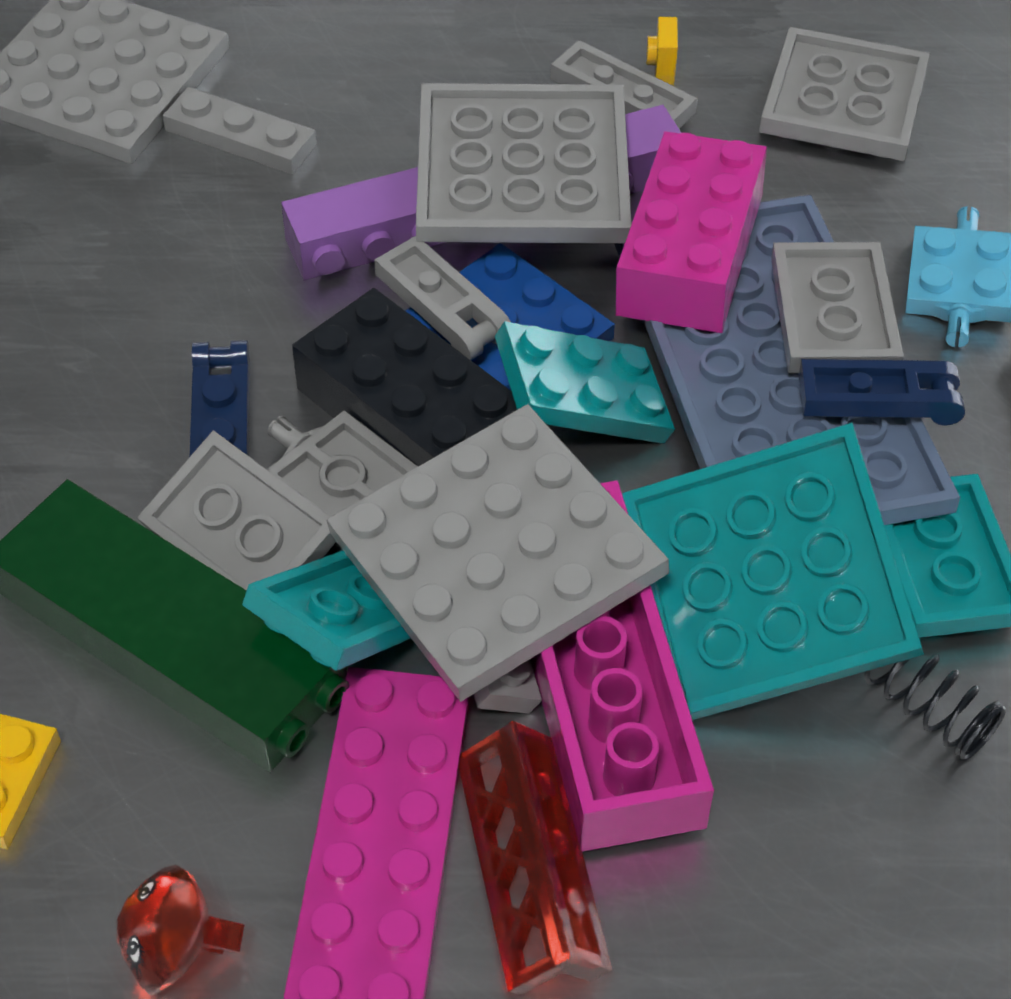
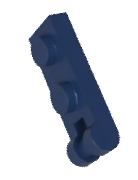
M248 340L231 341L230 346L210 347L209 342L192 343L193 370L189 457L213 430L249 456L250 354ZM231 368V374L212 375V369Z
M801 359L799 382L803 416L931 418L934 423L943 426L958 423L965 416L963 397L956 391L960 386L958 369L951 362Z

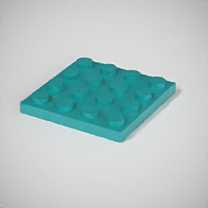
M853 423L622 493L628 515L669 559V574L650 586L692 720L924 655Z

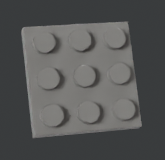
M789 26L761 116L759 132L782 138L826 145L831 148H841L877 157L905 161L930 53Z

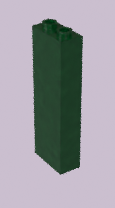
M69 479L65 480L0 540V594L269 773L273 771L285 756L290 758L302 748L308 738L310 728L325 712L331 713L339 707L343 692L345 693L349 688V682L346 680L347 666L335 671L331 667L322 665L312 658L310 652L290 638L268 628L263 619L242 605L246 594L245 589Z

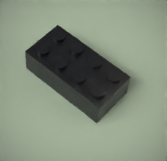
M372 288L292 344L296 385L299 391L333 418L345 410L417 466L424 464L517 410L511 390L376 288Z

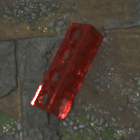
M511 721L460 754L459 771L507 989L510 993L522 996L562 973L593 982L613 970L552 737ZM499 755L502 768L494 788L490 792L485 789L480 766ZM507 807L512 809L515 826L504 849L498 846L496 829L504 809ZM520 865L526 868L529 885L520 908H517L511 903L509 888ZM532 926L541 930L546 957L526 967L523 948Z

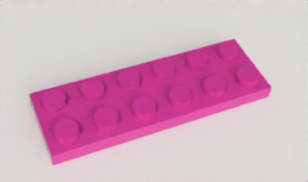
M348 667L346 680L349 682V688L345 693L343 692L283 999H426L470 696L460 702L441 676Z

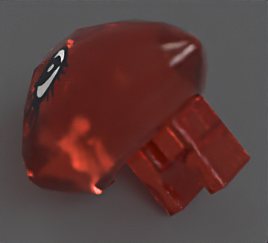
M178 865L164 867L146 879L126 899L116 919V941L122 957L138 984L150 995L160 993L188 972L200 951L214 955H223L224 950L233 953L240 952L244 924L208 916V905L197 881L192 874Z

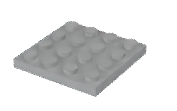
M50 0L0 52V120L133 164L164 127L163 114L187 87L196 89L229 50L228 33L124 0Z
M421 83L416 242H626L632 224L624 85Z
M528 404L326 519L332 537L460 702L669 574V559Z

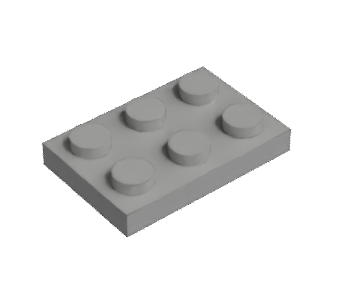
M880 242L773 243L771 262L788 373H799L801 359L903 360L904 355Z
M214 430L137 516V519L147 529L246 591L250 583L323 558L336 542L329 532L326 520L331 517Z

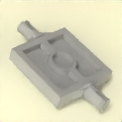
M345 410L326 425L304 433L284 416H278V422L273 420L268 428V435L285 446L287 450L283 457L267 470L330 516L418 467ZM335 542L334 546L340 551H343L339 544Z

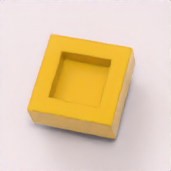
M658 16L657 36L647 37L646 65H655V77L674 86L678 51L677 17Z

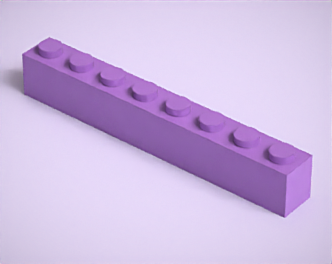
M664 105L625 114L630 194L644 190L664 131L681 133ZM418 167L282 201L285 240L303 280L373 263L376 258L416 236ZM425 242V243H426L428 246L433 247V246L441 245V244L448 243V242Z

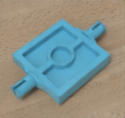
M968 206L958 210L957 229L915 226L905 314L929 315L948 321L945 339L948 345L955 347L957 331L959 332L958 347L968 344L970 323L986 320L1011 323V233L979 231V211L971 207L970 219L967 221Z

